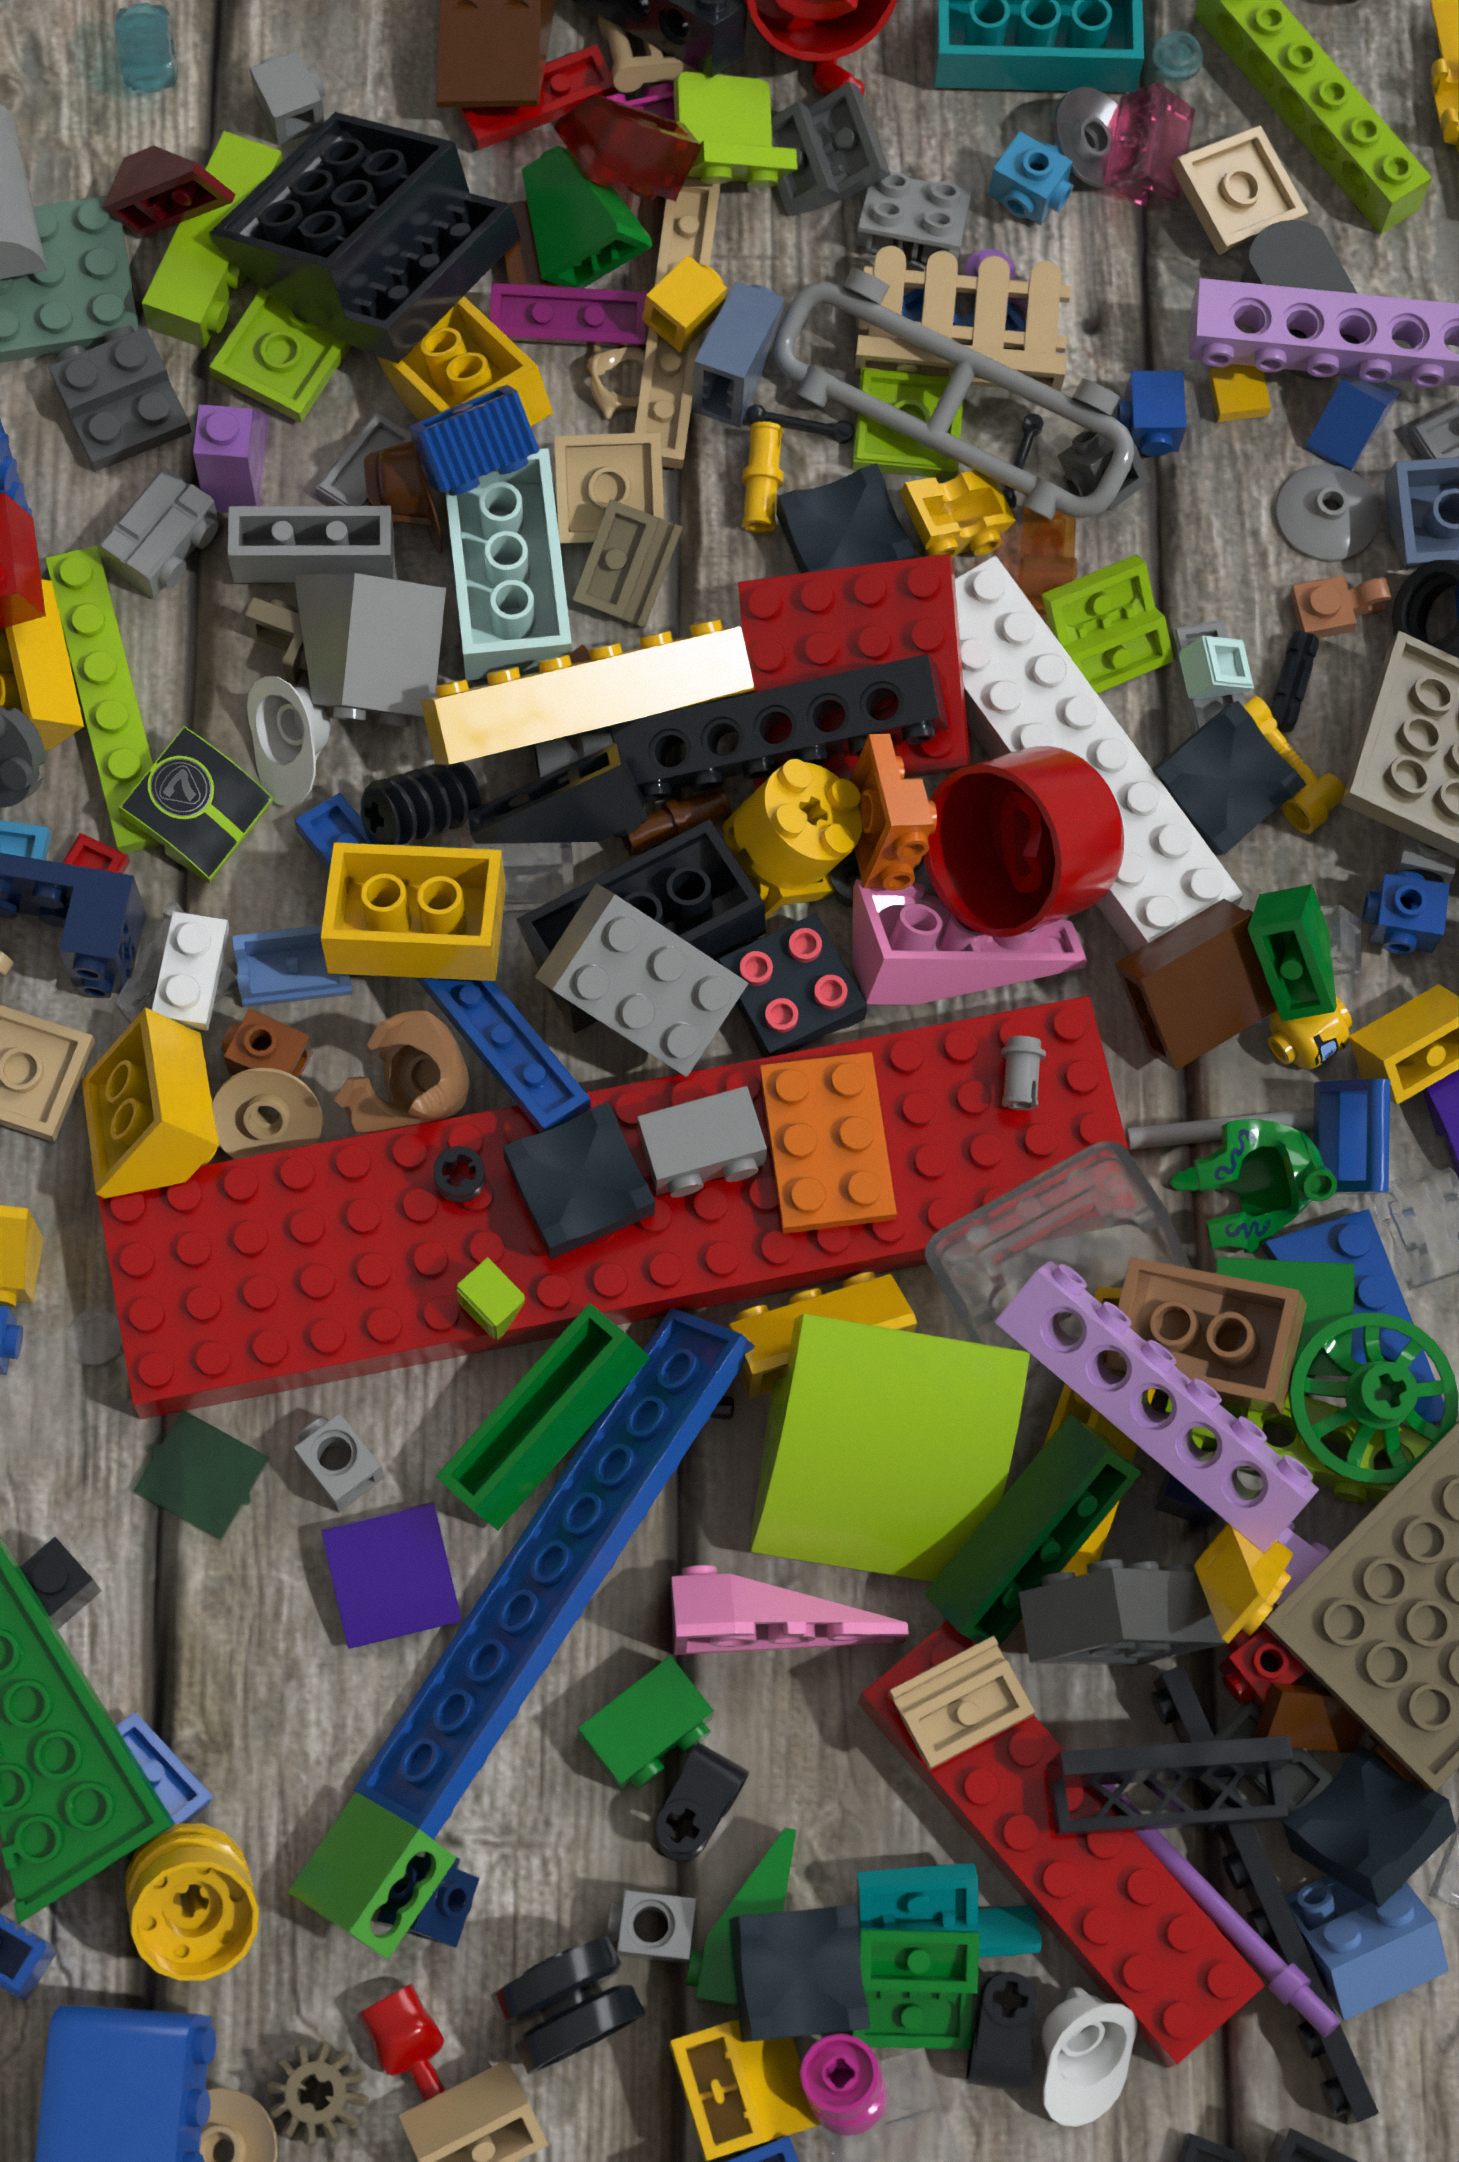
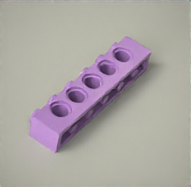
M1199 279L1191 303L1188 360L1203 361L1206 365L1213 367H1225L1230 364L1255 366L1258 370L1264 372H1278L1283 369L1307 371L1310 375L1316 377H1331L1336 374L1359 376L1364 381L1375 383L1388 379L1410 381L1414 385L1424 388L1439 385L1459 386V354L1451 352L1446 347V345H1454L1459 348V304ZM1236 325H1248L1256 333H1244ZM1288 330L1302 331L1308 338L1300 339L1294 337ZM1341 335H1351L1355 337L1360 342V344L1349 343L1345 341L1341 337ZM1393 340L1405 341L1412 349L1401 348Z
M1052 1261L1037 1269L996 1319L995 1323L1252 1544L1265 1553L1319 1490L1310 1482L1313 1477L1309 1470L1295 1458L1289 1455H1285L1282 1458L1265 1443L1267 1440L1266 1435L1252 1421L1241 1416L1236 1419L1219 1404L1222 1401L1221 1397L1210 1385L1198 1378L1190 1380L1174 1366L1176 1364L1175 1357L1164 1346L1154 1340L1146 1342L1129 1328L1131 1321L1128 1316L1118 1307L1109 1302L1101 1304L1085 1290L1087 1284L1076 1271L1064 1264H1059L1057 1267ZM1061 1312H1070L1079 1319L1082 1326L1080 1338L1070 1337L1062 1331L1059 1324ZM1105 1350H1114L1123 1356L1127 1365L1126 1375H1115L1106 1368L1103 1361ZM1149 1389H1160L1170 1397L1172 1402L1171 1413H1160L1151 1407L1148 1401ZM1204 1427L1210 1430L1216 1437L1217 1451L1207 1452L1200 1449L1193 1440V1428ZM1250 1466L1256 1469L1262 1477L1263 1488L1251 1490L1243 1486L1238 1479V1467Z

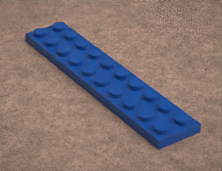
M671 1307L643 1350L650 1359L599 1416L353 1789L354 1792L361 1794L420 1829L433 1840L435 1839L444 1823L452 1815L455 1806L478 1771L484 1766L487 1757L509 1723L517 1715L519 1708L537 1680L549 1666L552 1657L567 1634L581 1617L584 1608L614 1566L616 1559L638 1525L646 1517L648 1510L668 1479L678 1468L681 1459L696 1436L708 1422L711 1413L724 1393L740 1373L746 1361L744 1354L755 1347L744 1335Z

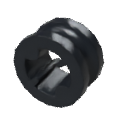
M455 1146L448 1148L438 1156L434 1163L433 1175L437 1191L443 1198L451 1202L464 1203L471 1201L481 1193L485 1186V1167L482 1158L476 1151L468 1147ZM459 1162L468 1164L469 1174L476 1173L473 1180L464 1179L460 1187L451 1185L450 1175L443 1176L446 1169L456 1170Z

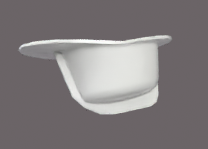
M265 676L254 683L249 691L247 701V713L253 736L256 767L260 783L273 797V801L278 805L292 807L303 802L312 789L316 775V760L330 736L329 714L325 706L312 704L310 686L293 687L280 677Z
M1077 1986L1071 1987L1066 2000L1048 2014L1041 2029V2044L1048 2061L1043 2084V2105L1050 2118L1062 2126L1078 2127L1095 2121L1111 2108L1120 2096L1126 2081L1132 2046L1136 2038L1138 2023L1132 2010L1122 2004H1108L1096 1996L1089 1995L1083 1988Z

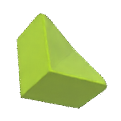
M488 1257L456 1285L458 1303L493 1340L495 1338L499 1340L505 1334L524 1305V1294Z

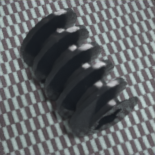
M464 762L450 765L432 764L422 767V769L418 768L404 774L390 776L387 779L376 780L365 788L361 799L360 814L363 828L369 840L373 844L403 845L411 843L413 839L427 838L430 834L444 833L447 829H457L465 824L468 811L481 806V792L477 779Z

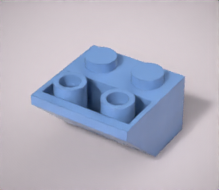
M1329 1875L1284 1896L1329 2000L1343 2021L1449 1972L1437 1919L1407 1882L1380 1908Z

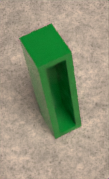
M589 1302L435 1477L473 1512L499 1531L648 1362L650 1357L624 1331Z

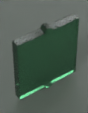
M182 1410L163 1443L153 1447L152 1451L155 1456L134 1489V1492L222 1541L241 1507L251 1503L250 1492L270 1458Z

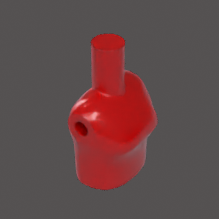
M413 1983L357 2014L370 2038L376 2058L386 2075L397 2076L409 2072L424 2102L446 2091L430 2061L442 2050L444 2038L434 2019L424 2008Z

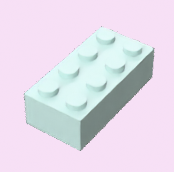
M549 448L539 449L538 453L529 455L527 457L529 464L520 470L500 475L497 470L480 476L478 478L480 485L471 491L451 496L449 491L445 492L465 679L467 680L487 679L486 674L513 667L519 668L520 675L540 672L538 661L572 653Z

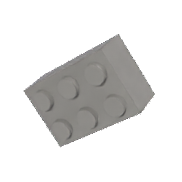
M597 883L535 976L537 980L686 1077H688L749 984Z

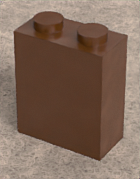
M1226 899L1220 900L1114 963L1149 1053L1176 1071L1278 1010L1248 932L1253 912L1249 909L1243 910Z

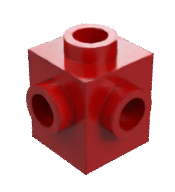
M1265 1628L1261 1632L1256 1629L1251 1635H1248L1243 1630L1226 1644V1647L1232 1654L1218 1666L1224 1675L1222 1681L1233 1698L1243 1706L1251 1700L1259 1709L1264 1706L1271 1683L1301 1685L1297 1679L1307 1672ZM1262 1653L1265 1654L1276 1668V1672H1268L1262 1668L1260 1664Z

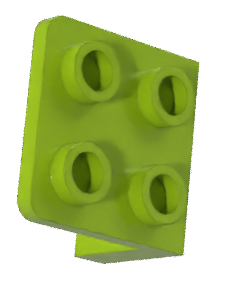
M682 72L675 77L674 110L677 176L701 178V182L707 184L738 181L747 182V185L750 187L766 188L778 185V179L797 170L796 149L772 147L770 87L765 80L717 74L711 78L704 73Z

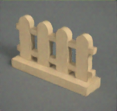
M886 246L876 254L874 267L864 266V272L890 286L881 303L882 306L902 315L904 287L924 289L921 322L917 323L958 343L972 344L971 346H964L1061 392L1066 375L1067 355L1055 354V352L1065 353L1067 336L1057 335L1059 303H1069L1071 286L1061 285V270L1055 263L1050 261L1038 262L1031 270L1029 282L1009 280L1010 268L1003 258L989 256L980 263L977 277L957 275L958 262L953 254L947 251H938L929 257L926 272L906 270V256L901 249L895 246ZM956 292L976 294L973 327L953 325ZM1008 297L1027 299L1025 332L1005 330ZM859 319L858 333L868 334V336L858 335L854 374H861V368L943 376L952 375L956 365ZM1005 347V348L1023 349V351H1022V350L1003 349V348ZM975 375L971 385L1002 388Z

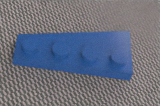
M1369 1209L1265 1241L1262 1245V1249L1270 1260L1355 1264L1353 1314L1362 1312L1384 1313L1400 1317L1413 1324ZM1363 1327L1353 1329L1351 1358L1364 1365L1367 1361L1363 1347ZM1379 1327L1381 1354L1386 1362H1394L1398 1354L1411 1339L1397 1331ZM1422 1349L1408 1370L1413 1374L1417 1383L1436 1381L1426 1354ZM1441 1395L1418 1398L1414 1410L1432 1425L1440 1424L1444 1414L1443 1398Z

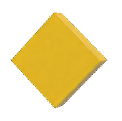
M1238 364L1210 368L1208 381L1218 423L1269 416L1271 404L1263 371L1258 370L1255 366Z

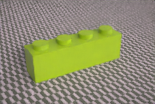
M223 131L205 170L236 195L232 203L179 224L142 301L148 329L206 349L213 332H221L229 312V304L227 302L233 289L240 290L247 275L212 243L209 232L283 162L282 151Z

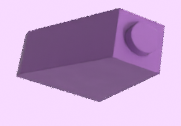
M199 404L193 456L200 488L215 501L217 512L229 513V506H260L269 415L252 408Z

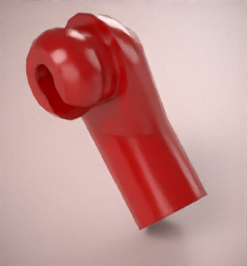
M838 59L813 61L812 82L818 93L825 97L846 83L852 82L860 88L864 97L865 88L862 81L856 79L852 73L840 67Z

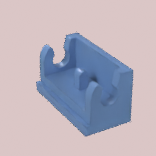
M322 925L232 936L238 970L237 982L243 1008L353 995L350 974H328L321 943Z

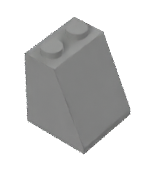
M359 573L296 574L295 587L312 704L334 707L333 718L365 721L366 712L379 714L378 724L411 727L412 717L424 718L420 700L435 697L436 695L434 686L437 685L446 588Z

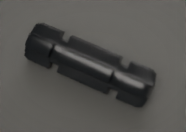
M1295 631L1291 636L1274 692L1273 702L1270 706L1272 716L1277 722V729L1287 733L1291 732L1297 723L1301 702H1303L1314 657H1316L1320 643L1316 635L1304 631Z

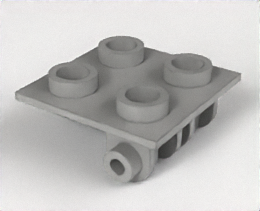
M890 172L891 175L868 187L858 226L856 245L865 246V252L878 253L883 247L893 246L895 238L899 239L897 247L902 251L904 241L914 242L911 261L916 262L919 244L921 243L924 244L921 262L927 263L929 257L938 251H947L953 254L958 262L972 194L971 189L961 188L945 181L934 183L908 178L899 172Z

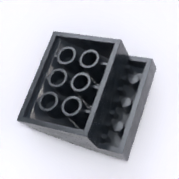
M334 112L209 232L212 243L226 257L286 307L334 337L365 352L395 363H399L520 239L511 204L470 193L455 142Z

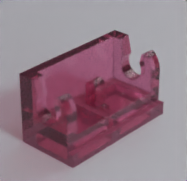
M1159 82L1122 96L1120 98L1104 185L1111 190L1117 189L1133 202L1144 206L1149 205L1150 194L1142 189L1152 190L1157 196L1167 201L1180 198L1181 185L1173 173L1171 165L1178 157L1188 153L1195 109Z

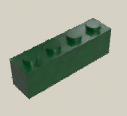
M1070 1414L954 1558L943 1569L924 1595L960 1634L977 1644L994 1636L998 1642V1647H1000L1023 1619L1019 1592L1042 1586L1040 1579L1042 1576L1061 1572L1142 1472L1107 1438Z

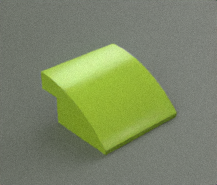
M804 1313L796 1317L793 1326L787 1374L773 1382L748 1553L933 1583L1003 1497L1018 1430L1030 1352Z

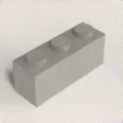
M229 506L228 560L233 583H295L296 574L359 573L394 579V529L391 506Z

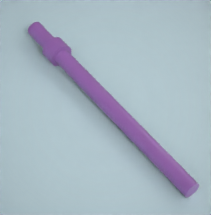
M1102 1785L1111 1793L1117 1788L1115 1785ZM1123 1793L1119 1796L1118 1799L1137 1815H1142ZM1157 1829L1134 1831L1200 1909L1271 1982L1268 1989L1285 2006L1292 2004L1324 2038L1327 2037L1340 2024L1341 2020L1308 1987L1311 1980L1294 1963L1287 1965Z

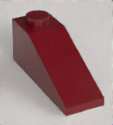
M153 145L123 158L102 208L137 236L143 238L233 202L236 194L196 162Z

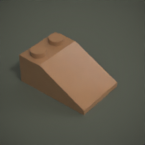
M1130 1257L1118 1306L1130 1319L1131 1325L1129 1328L1146 1342L1154 1340L1164 1346L1175 1357L1176 1364L1174 1366L1190 1380L1198 1378L1210 1385L1219 1394L1222 1403L1278 1415L1283 1414L1307 1307L1300 1291ZM1108 1350L1105 1361L1106 1368L1110 1371L1126 1375L1127 1365L1123 1356L1114 1350Z

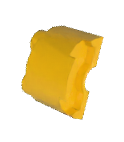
M976 470L961 472L952 480L939 484L936 477L905 482L900 491L906 511L928 556L950 554L953 558L956 555L971 550L974 556L986 555L996 550L1002 544L1000 535L1016 522L998 482Z

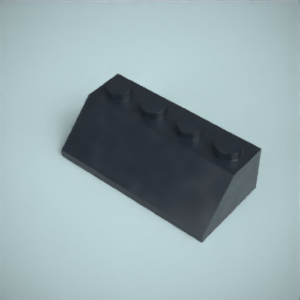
M710 819L517 918L519 929L538 970H540L596 883L634 906L713 960L766 934L764 902ZM547 987L548 992L574 1034L599 1021Z

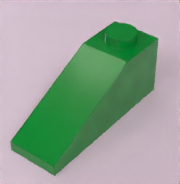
M783 1829L706 1936L703 1951L691 1950L686 1986L697 1987L695 2002L738 2009L729 1919L741 1915L783 1912L796 1829Z

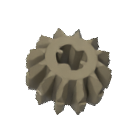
M320 2041L317 2048L316 2061L312 2062L306 2046L299 2044L294 2049L301 2066L294 2069L283 2059H278L275 2063L277 2070L288 2076L289 2079L286 2084L274 2081L268 2082L265 2090L273 2095H285L286 2101L271 2106L268 2109V2114L272 2119L280 2118L290 2112L293 2114L281 2131L282 2135L288 2139L297 2133L303 2123H306L303 2137L305 2146L315 2147L318 2140L319 2126L324 2127L326 2138L334 2145L340 2142V2133L334 2124L336 2120L340 2118L346 2126L354 2130L360 2125V2121L345 2110L348 2103L360 2107L368 2105L369 2097L367 2095L349 2093V2087L362 2083L367 2079V2075L363 2069L355 2070L345 2076L341 2074L353 2058V2054L348 2050L342 2051L333 2064L330 2065L328 2064L331 2054V2044L329 2042ZM313 2078H317L323 2085L332 2084L333 2097H325V2099L330 2101V2104L320 2111L312 2103L303 2104L302 2091H310L305 2085Z

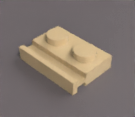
M994 1636L891 1689L888 1693L892 1702L895 1703L901 1719L928 1770L943 1764L1035 1714L1033 1706L1007 1659L1005 1660Z

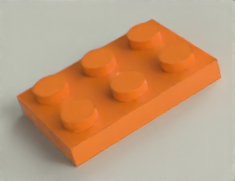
M872 1052L760 1065L759 1073L782 1234L895 1220L897 1212Z

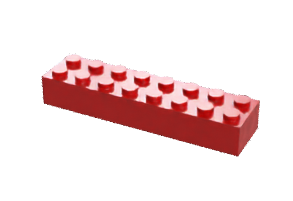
M947 1620L863 1691L857 1703L1026 1903L1035 1909L1037 1916L1112 2004H1122L1132 2010L1138 2023L1137 2034L1165 2067L1170 2068L1178 2065L1266 1984L1134 1831L1056 1836L1046 1765L1060 1751L1065 1750L1035 1715L943 1764L928 1770L901 1719L895 1703L892 1702L888 1693L891 1689L974 1646L967 1637L960 1634ZM1086 1787L1066 1788L1070 1820L1093 1818L1104 1805V1802ZM1110 1808L1104 1817L1120 1815Z

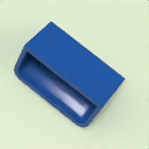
M59 2006L52 2016L48 2032L35 2162H204V2158L199 2152L202 2127L208 2122L211 2107L209 2093L205 2090L207 2067L212 2062L216 2051V2035L211 2027L212 2016L96 2006Z

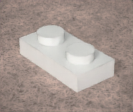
M173 911L152 1011L189 1028L208 1031L230 928L228 920Z

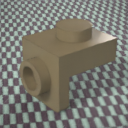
M253 597L245 613L249 638L285 650L286 654L282 662L285 679L287 682L297 685L303 670L307 671L299 612L292 605L281 600L272 599L266 602Z

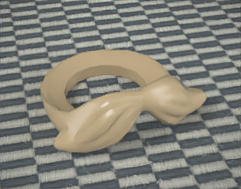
M597 345L593 348V354L587 363V369L591 374L590 388L595 402L606 419H610L613 413L617 411L637 410L639 397L625 398L615 392L608 391L602 385L598 375H604L606 371L612 370L626 362H636L643 365L645 351L640 348L623 347L605 351Z

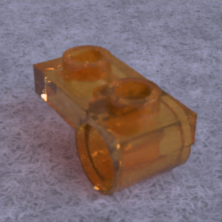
M1024 507L1021 518L1018 586L1038 614L1046 615L1041 594L1076 580L1077 558L1074 557L1076 517L1056 511L1053 519L1050 520Z

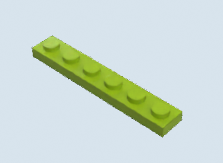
M98 545L45 557L50 579L53 583L61 624L117 849L127 854L163 845L122 818L119 814L120 805L152 767L153 761Z

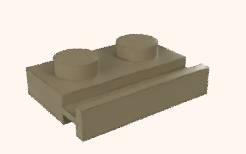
M610 499L572 600L645 628L683 527Z

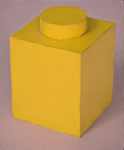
M687 255L646 295L642 321L677 351L682 353L715 321L724 305L727 287L714 269L707 265H700L691 256Z

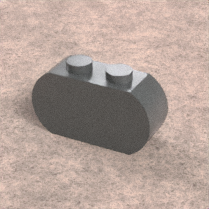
M1298 220L1280 221L1263 229L1251 245L1241 276V282L1358 294L1323 230L1313 224ZM1288 330L1294 337L1300 339L1308 338L1302 331ZM1341 335V337L1349 343L1360 344V342L1351 335ZM1287 369V370L1290 371L1291 373H1293V374H1295V375H1298V376H1300V377H1303V378H1308V379H1326V378H1331V377H1316V376H1312V375H1310L1307 371H1299V370H1289V369Z

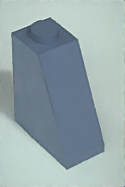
M737 281L735 282L694 360L692 412L741 428L747 409L750 406L773 349L777 330L783 320L784 297L776 295L771 289L762 285L749 286Z

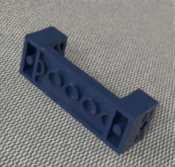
M0 853V917L15 918L18 913L39 916L40 921L51 926L64 927L59 952L73 986L78 987V990L83 994L96 998H109L112 993L128 995L146 917V911L134 876Z

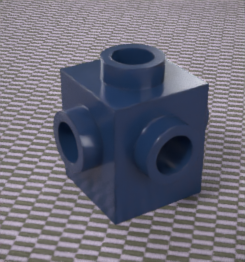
M425 1852L424 1857L414 1855L409 1860L404 1877L396 1881L391 1887L388 1900L382 1905L379 1912L378 1922L390 1927L394 1925L397 1911L410 1901L413 1896L414 1886L422 1881L430 1871L431 1857L428 1852ZM456 1858L406 1933L421 1939L457 1948L480 1879L458 1869L460 1858Z

